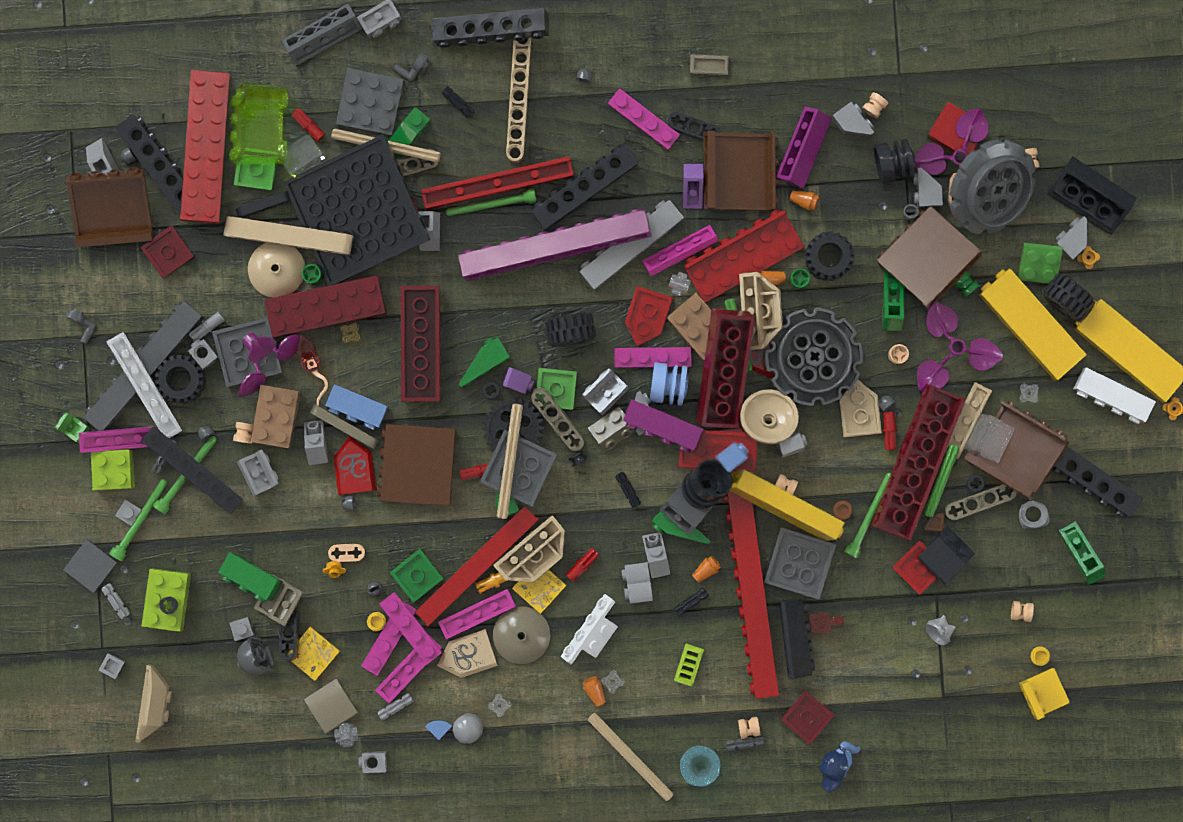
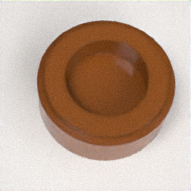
M838 501L833 506V514L840 520L848 519L852 514V506L847 501Z

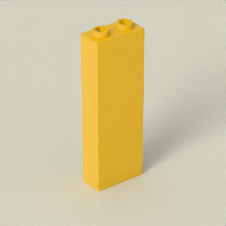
M1002 269L995 275L996 280L992 284L987 282L981 288L982 293L979 296L1053 380H1059L1087 354L1011 269L1007 271Z
M1102 299L1097 302L1095 301L1094 306L1081 322H1075L1077 326L1074 330L1162 403L1167 402L1182 384L1183 366Z
M746 470L734 471L732 473L730 492L823 541L837 540V538L841 537L844 531L842 527L845 522Z

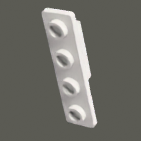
M606 594L598 600L596 607L587 616L582 627L575 633L573 640L565 647L561 657L569 664L574 662L582 649L596 658L618 626L605 618L615 603Z

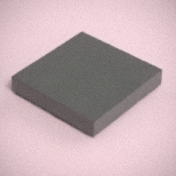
M86 539L63 570L91 592L95 593L118 562Z

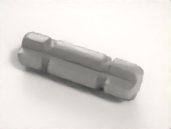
M112 584L105 585L102 588V592L105 596H108L107 599L114 610L118 611V616L121 619L126 618L130 611L127 607H124V602L118 593L114 592L115 589Z
M407 693L402 696V699L399 698L386 706V709L383 708L378 711V716L381 720L387 719L390 714L393 715L403 709L405 705L411 704L413 698Z

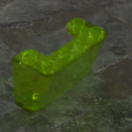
M243 82L236 89V94L232 95L231 99L234 113L231 115L233 131H231L230 142H233V149L230 151V160H233V164H283L287 159V141L282 142L283 111L288 106V87Z

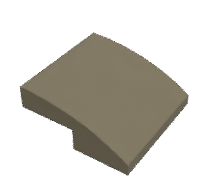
M277 577L283 582L273 600H265V602L258 600L254 609L286 626L304 592Z
M337 679L304 699L325 734H328L359 714Z

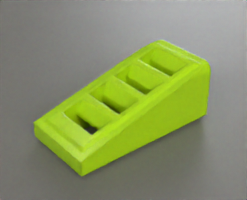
M685 644L674 681L693 686L704 649ZM687 651L698 653V656L689 655ZM685 658L696 661L695 665L685 662ZM684 665L693 668V671L682 669ZM680 673L690 675L691 677L690 679L681 677Z

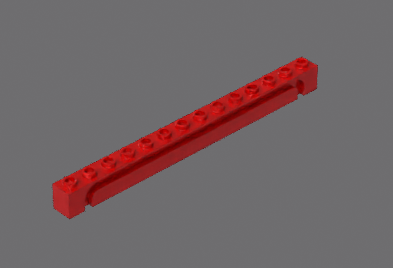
M739 428V429L720 430V431H725V432H742V428ZM729 491L724 496V503H728L729 511H726L727 523L731 522L732 530H728L730 542H734V549H731L732 561H736L737 568H734L735 580H739L740 587L736 588L737 598L742 601L739 613L740 618H744L745 623L744 626H741L742 635L747 637L748 644L744 645L745 656H749L750 664H747L748 676L752 675L753 683H749L751 695L754 694L756 699L779 696L753 504Z

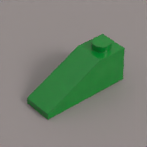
M415 107L389 141L412 146L430 125L431 120ZM393 153L395 158L403 156L402 154Z
M884 270L882 330L901 331L904 321V286L888 271Z
M491 337L483 342L485 346L481 347L459 383L461 388L510 359L498 337L496 339Z
M661 511L652 520L654 522L653 527L660 533L664 531L667 534L706 544L711 542L696 528L689 535L686 534Z
M1074 522L1060 529L1059 533L1088 585L1105 577L1103 564L1078 524Z

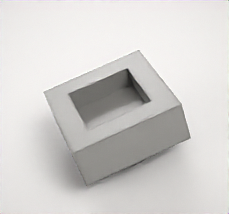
M125 499L115 516L132 526L142 509Z
M249 617L230 622L235 641L254 635Z
M107 653L99 671L117 679L125 661Z

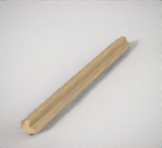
M333 129L331 135L332 139L358 145L374 138L339 129ZM388 141L393 153L433 162H439L440 152Z
M513 404L497 511V517L506 519L508 516L523 408L520 404Z
M593 713L588 718V721L665 801H668L673 796V793L596 713Z

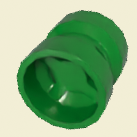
M309 264L303 268L302 277L310 284H318L323 278V273L318 266Z
M797 269L790 276V283L796 289L806 287L810 281V275L805 269Z
M967 271L954 286L960 288L962 295L966 298L979 286V283L972 281L971 275Z

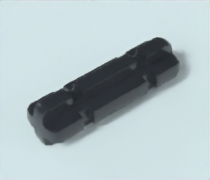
M447 86L442 91V95L446 99L449 98V101L458 110H462L466 117H470L474 113V109L467 105L457 93L454 94V91Z
M624 472L617 474L615 478L618 483L620 482V487L626 498H629L631 507L634 508L640 505L641 501L638 496L636 497V492L631 483L627 481L626 474Z
M700 589L697 591V594H693L684 600L683 604L674 607L677 615H683L686 613V610H690L699 604L700 600L706 599L709 596L706 589Z

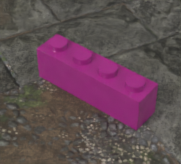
M804 107L776 176L778 179L789 185L804 189L832 118L818 109Z
M632 399L623 418V421L627 422L626 427L634 430L637 427L644 429L643 434L653 438L655 435L662 437V442L669 445L675 442L680 445L679 449L689 453L690 450H696L704 431L702 428Z

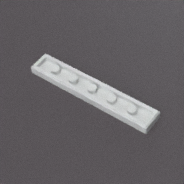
M124 332L106 341L158 429L168 438L181 432L182 429L158 392Z

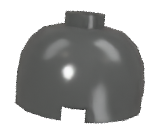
M252 636L244 641L237 652L239 668L252 676L263 675L271 671V666L274 665L273 655L269 647L266 646L264 648L261 643L263 640L257 636Z

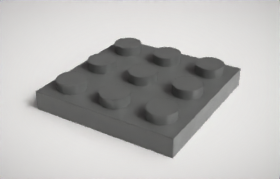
M347 68L336 125L393 136L404 79Z
M268 317L212 332L227 388L242 384L243 380L250 373H256L254 363L248 359L249 350L242 341L249 333H255L257 337L273 338ZM271 352L261 361L257 362L260 373H263L266 377L283 373L280 360L277 359L278 353Z
M504 430L480 483L499 492L501 490L509 433ZM518 437L510 497L533 507L557 454Z
M780 527L764 583L820 599L836 544Z

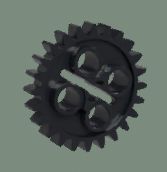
M512 397L511 403H508L505 398L503 405L497 402V409L492 406L490 407L493 413H486L489 420H483L487 427L482 428V430L487 431L483 438L490 439L486 445L493 444L491 451L496 449L499 442L496 438L497 432L500 430L509 431L510 421L503 422L501 415L503 412L511 413L513 404L523 406L521 418L523 416L530 418L529 426L522 427L520 425L519 435H523L526 440L534 444H541L537 438L544 436L539 433V430L544 429V427L539 426L543 419H537L540 412H533L535 406L528 408L529 401L523 405L522 398L518 400V403H515L514 397Z

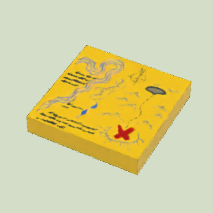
M548 569L534 582L518 581L512 589L541 614L566 585Z
M309 627L299 639L298 656L292 662L316 681L340 650L312 627Z

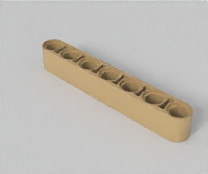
M528 38L525 44H520L515 40L513 42L506 148L507 158L512 163H519L524 157L531 38ZM523 54L527 59L524 63H518L516 57ZM522 73L526 78L523 82H517L515 76ZM515 93H523L524 99L516 101L513 98ZM516 111L522 112V119H513V113ZM514 130H519L522 133L519 139L511 137V133ZM513 149H518L521 152L518 158L510 156V152Z
M229 216L226 217L224 236L344 255H350L353 236L349 234Z

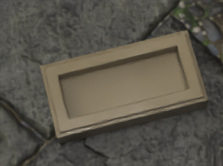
M691 54L690 74L728 76L729 56Z

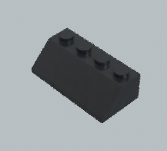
M1073 156L1062 169L1047 193L1081 216H1085L1087 220L1111 235L1130 212L1137 198Z
M802 598L778 601L788 678L797 679L812 676V671H815L814 660H810L809 652H812V642L807 638L810 626L809 621H805L804 615L808 613L807 603L803 602Z

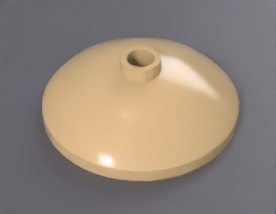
M264 243L250 257L248 263L249 279L254 288L267 297L275 298L294 293L304 280L302 270L305 267V262L301 253L295 247ZM278 265V271L273 272L272 266Z
M761 390L752 394L744 402L740 413V420L744 431L752 439L764 444H776L788 439L796 430L799 417L795 403L787 395L785 396L776 390ZM769 420L771 424H766L765 421Z

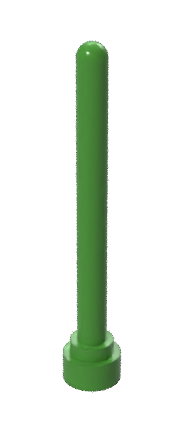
M534 188L526 189L520 195L448 208L445 213L447 216L524 201L525 203L534 204L537 203Z
M211 436L194 457L197 462L200 463L215 444V436ZM181 474L165 497L157 500L153 506L165 515L170 509L171 500L186 482L187 478Z
M890 472L885 475L853 543L847 545L844 553L854 558H859L861 553L860 545L875 516L891 475Z
M162 479L121 543L112 548L109 553L120 561L124 560L127 551L125 549L167 486V480Z

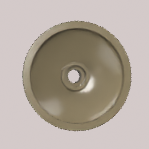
M524 606L514 607L505 611L496 621L493 629V642L499 654L506 660L516 664H528L539 659L547 650L550 642V628L544 616L537 610ZM519 632H523L525 634L524 639L518 638Z

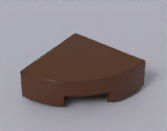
M939 513L930 517L926 521L923 531H943L945 513Z

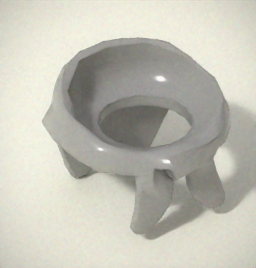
M1029 500L1021 505L1019 510L1021 526L1024 529L1048 525L1049 513L1046 506L1035 500ZM1029 507H1037L1040 510L1041 517L1038 521L1031 522L1026 518L1025 512Z
M944 615L941 618L929 620L925 630L931 639L939 645L950 643V637L955 626L948 625Z

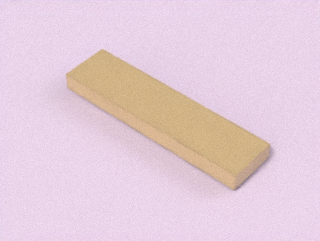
M974 382L965 400L945 453H947L950 444L959 447L956 459H959L992 390Z

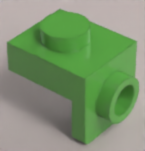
M67 412L59 419L55 427L77 443H79V433L89 432L91 429Z

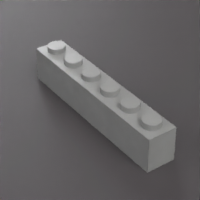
M670 200L660 202L655 207L657 210L652 214L646 213L652 237L611 246L607 250L603 248L596 254L597 258L592 262L588 260L581 266L580 274L594 291L684 219Z

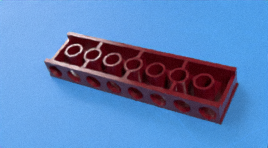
M926 383L871 527L911 541L965 403V398Z

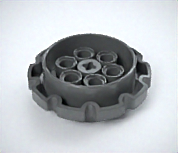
M996 139L982 144L979 150L972 151L963 160L950 188V196L954 197L950 203L951 212L954 218L961 222V226L976 234H981L983 231L987 234H992L1004 229L1006 224L1014 222L1021 215L1033 194L1036 181L1032 177V174L1035 172V164L1032 156L1025 152V148L1011 140L1006 139L1004 142Z
M814 308L812 314H808L806 309H801L785 317L786 324L783 325V329L771 340V349L764 352L766 371L773 372L774 377L771 379L772 385L785 396L788 393L792 394V401L794 403L813 406L816 400H819L821 405L835 402L842 398L841 390H851L859 378L860 372L856 370V365L862 364L863 351L861 343L853 341L856 331L844 318L839 321L835 320V313L830 310ZM817 334L823 335V344H818L815 341ZM799 337L805 340L804 348L796 344ZM830 348L834 349L837 353L835 359L828 356ZM816 353V360L811 361V354ZM791 356H797L799 358V364L797 366L791 364ZM825 366L830 369L829 377H825L822 374L821 370ZM805 370L810 371L812 374V378L809 381L803 378Z

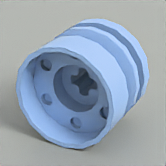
M655 362L650 402L662 404L665 395L669 396L670 405H673L674 397H678L677 406H682L688 388L687 366H682L681 374H677L678 365H674L672 373H668V365L666 363Z

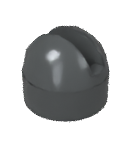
M583 68L578 71L576 76L577 82L582 84L591 83L592 73L590 70Z
M129 147L121 153V160L124 163L131 164L137 161L135 154Z
M909 204L904 207L903 216L906 220L913 221L918 217L919 210L917 206Z
M887 395L882 396L879 400V406L883 412L888 411L896 404L893 398Z
M208 425L201 426L198 429V435L202 442L215 435L213 429Z
M347 496L342 499V508L344 510H356L355 496Z
M373 581L367 586L368 594L373 597L379 596L383 591L381 583ZM378 585L380 589L371 593L370 589Z

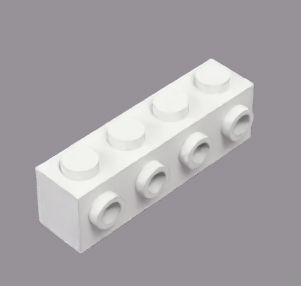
M1083 368L1073 388L1080 397L1085 399L1090 397L1094 399L1095 404L1101 407L1107 405L1112 408L1111 411L1120 416L1125 414L1129 416L1128 420L1136 424L1147 421L1156 402L1088 368Z

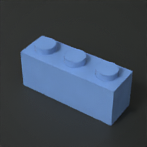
M335 384L325 405L330 407L329 412L337 415L340 412L347 414L346 419L356 423L358 419L364 421V426L373 430L375 427H381L389 408L386 405Z
M734 442L720 453L717 458L728 472H732L749 458L747 455L749 451L743 443L738 444Z

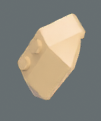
M759 272L739 274L742 311H749L755 317L750 350L764 349L783 329L781 292L779 288Z
M551 516L493 566L505 580L534 582L563 557L565 530Z
M152 664L146 666L135 742H141L162 727L169 717V711L166 708L167 703L171 701L172 691H169L170 686Z

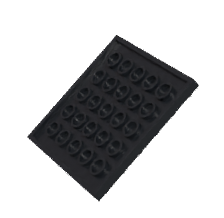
M385 134L375 137L283 182L303 228L353 236L350 255L313 250L328 286L345 281L431 240Z

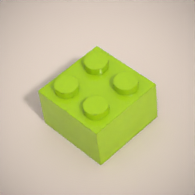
M133 450L91 452L93 490L135 488Z

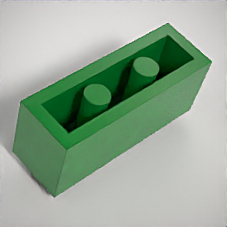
M231 552L227 555L218 572L223 575V580L231 584L233 581L239 584V589L246 593H249V591L255 593L254 597L262 602H265V600L272 601L283 582Z

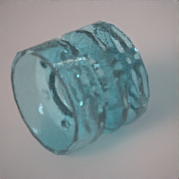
M707 746L691 747L681 758V775L693 786L702 787L709 785L716 780L720 773L721 764L719 757L714 750ZM702 760L706 768L698 771L695 763H699Z

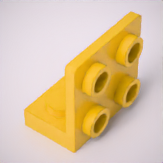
M1054 668L1019 683L1029 708L1037 720L1045 717L1044 714L1069 703Z

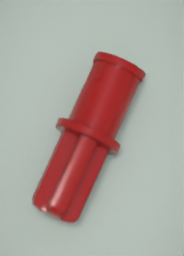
M297 108L292 113V117L303 127L302 130H306L316 142L325 136V133L314 123L315 120H311L300 108Z
M884 412V430L882 432H884L885 450H896V431L898 429L895 427V412Z
M477 464L475 467L461 469V480L464 481L478 477L481 479L488 464L480 466Z
M591 548L580 560H576L577 563L566 573L567 577L575 582L585 570H589L588 567L599 557V553Z

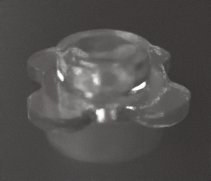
M1022 384L1020 386L1021 396L1019 400L1022 403L1026 401L1036 403L1038 401V385L1028 386Z
M611 670L607 677L601 679V683L606 685L610 693H615L619 686L624 685V680L617 675V671Z
M496 694L493 702L488 704L489 710H493L498 717H502L505 710L511 707V702L506 701L501 694Z

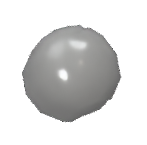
M465 713L454 722L452 731L460 743L470 744L482 735L484 725L476 714Z

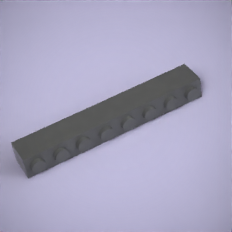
M185 301L183 303L179 302L174 307L172 316L170 318L166 317L161 322L160 330L158 332L154 331L147 339L149 341L145 347L141 346L136 351L151 379L158 372V366L163 364L162 361L170 358L189 336V333L204 318ZM124 371L120 376L116 375L111 380L110 388L107 391L103 390L97 397L99 399L95 405L91 404L85 411L86 416L84 419L98 431L108 430L138 395Z

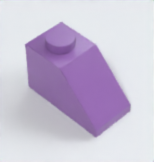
M684 164L683 208H702L703 164Z
M509 367L503 386L526 395L527 391H531L534 381L531 380V375Z

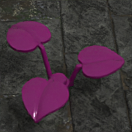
M980 108L969 110L959 118L956 124V134L966 139L963 147L957 149L953 156H943L944 150L940 145L927 143L919 149L914 157L915 168H922L928 174L935 175L945 170L946 162L944 159L953 160L955 164L961 165L963 160L969 155L966 150L969 139L973 142H979L987 136L989 126Z
M936 302L929 309L926 317V326L929 333L934 337H940L945 334L951 341L948 346L950 354L939 365L934 360H926L919 365L916 376L918 389L923 392L926 383L939 389L942 388L949 378L948 371L942 368V366L952 356H959L964 351L970 354L968 357L969 364L979 371L987 370L1003 359L1001 351L989 340L983 338L975 339L970 343V350H968L964 341L960 339L955 340L954 337H951L948 332H953L956 329L958 317L952 309L939 302Z
M255 333L247 334L243 338L242 343L249 350L248 359L254 363L256 373H250L243 380L238 396L251 395L260 389V385L265 383L266 376L260 373L257 362L261 361L271 352L278 353L277 359L280 361L290 359L301 348L304 337L300 335L288 336L281 342L279 349H275L276 341L273 338L257 337Z

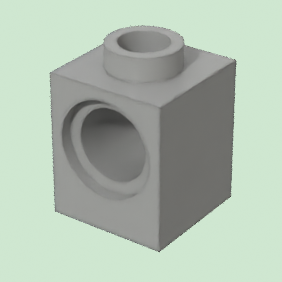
M198 339L190 345L189 353L202 369L206 370L219 360L218 355L206 340L203 339L201 341ZM201 348H206L208 351L205 358H200L198 355Z
M387 751L363 752L362 757H359V768H362L363 773L386 772ZM368 758H376L378 765L370 767L368 765Z

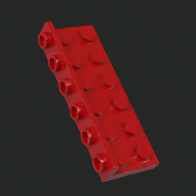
M779 209L769 214L770 218L763 221L761 218L752 224L754 227L749 230L743 228L736 232L737 236L731 240L727 237L720 241V246L715 249L711 246L702 251L704 255L698 258L693 256L686 260L687 264L684 265V269L705 303L739 285V274L760 273L804 248L785 210L781 212Z

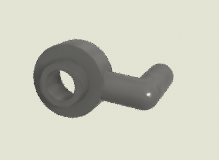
M422 52L413 64L410 72L399 64H396L393 70L407 80L413 81L421 69L424 71L429 65V56Z
M73 308V310L68 309L66 317L87 327L80 340L87 344L96 328V324L83 316L84 312Z

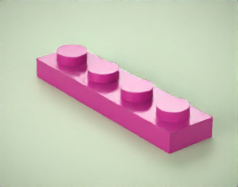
M620 88L608 102L609 106L667 150L671 148L680 136L678 132Z
M708 225L647 257L642 262L650 276H653L719 240L711 226Z
M691 347L614 348L615 368L654 367L655 362L666 363L668 367H674V365H678V367H691Z
M153 426L79 433L80 453L148 447L141 440Z
M506 589L438 623L445 638L448 639L516 607L509 590Z
M395 592L379 604L426 664L442 653Z
M402 601L414 616L417 609ZM390 618L361 667L377 676L403 635Z
M431 637L439 649H441L442 646ZM414 649L375 691L390 703L426 663Z

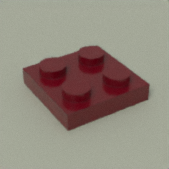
M172 225L154 237L152 241L140 247L163 279L195 257Z
M804 690L780 720L807 743L811 744L835 715Z

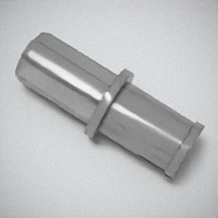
M217 311L216 314L206 321L203 320L202 324L189 333V336L195 342L209 332L212 333L214 328L226 320Z

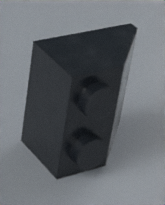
M946 527L934 537L917 558L945 585L969 562L975 553L949 527Z

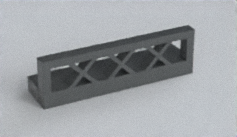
M346 4L286 37L282 42L297 66L362 30V27L349 4ZM349 12L346 16L340 17L342 14ZM331 22L328 26H324V24ZM314 31L313 34H311L310 36H307L308 33ZM294 41H297V43H295V44H293V45H291V46L289 47L288 44H290V43H292V42H294Z

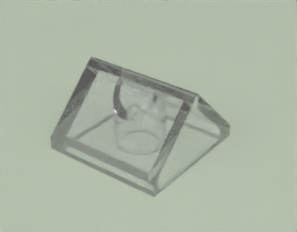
M309 133L278 153V157L292 178L325 159Z
M981 413L964 448L998 463L1015 429L994 416Z

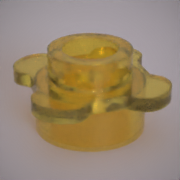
M357 323L341 326L340 330L343 333L342 341L344 343L349 341L358 342L361 339Z

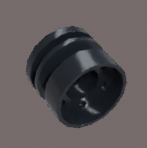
M907 138L901 139V148L899 142L895 140L893 142V150H890L887 142L874 145L875 163L881 184L895 182V173L897 172L901 180H905V171L909 179L915 177V158Z
M705 460L685 476L681 486L682 494L693 507L708 509L730 491L732 477L721 462Z

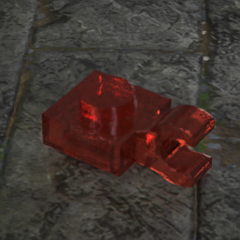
M829 612L809 614L812 634L830 632L831 625L844 624L843 616L829 618Z

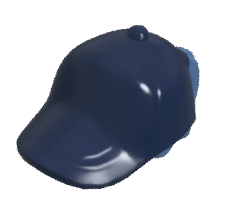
M844 741L837 750H833L823 757L819 769L823 774L822 788L825 791H834L840 786L852 765L851 754L858 753L861 749L860 747Z

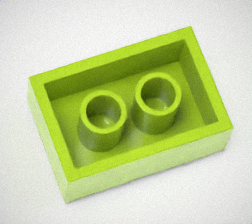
M154 568L149 570L142 627L183 631L191 573ZM165 597H174L178 602V608L172 614H165L160 609V601ZM165 601V609L168 610L171 608L172 610V601Z

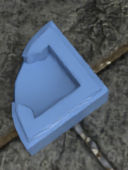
M437 720L428 723L425 727L439 740L452 725L446 721Z

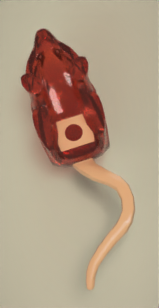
M300 335L297 353L301 358L300 362L306 372H312L325 383L324 389L317 398L318 406L320 398L328 389V382L317 371L321 367V362L316 352L317 347L303 335Z

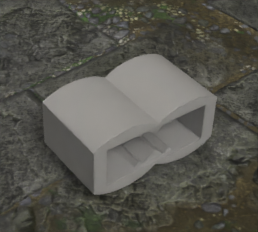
M797 432L785 441L776 443L781 458L805 450L807 441L804 434L800 435Z
M648 562L625 565V569L622 570L623 581H627L628 586L627 589H624L625 599L629 600L630 604L653 601Z

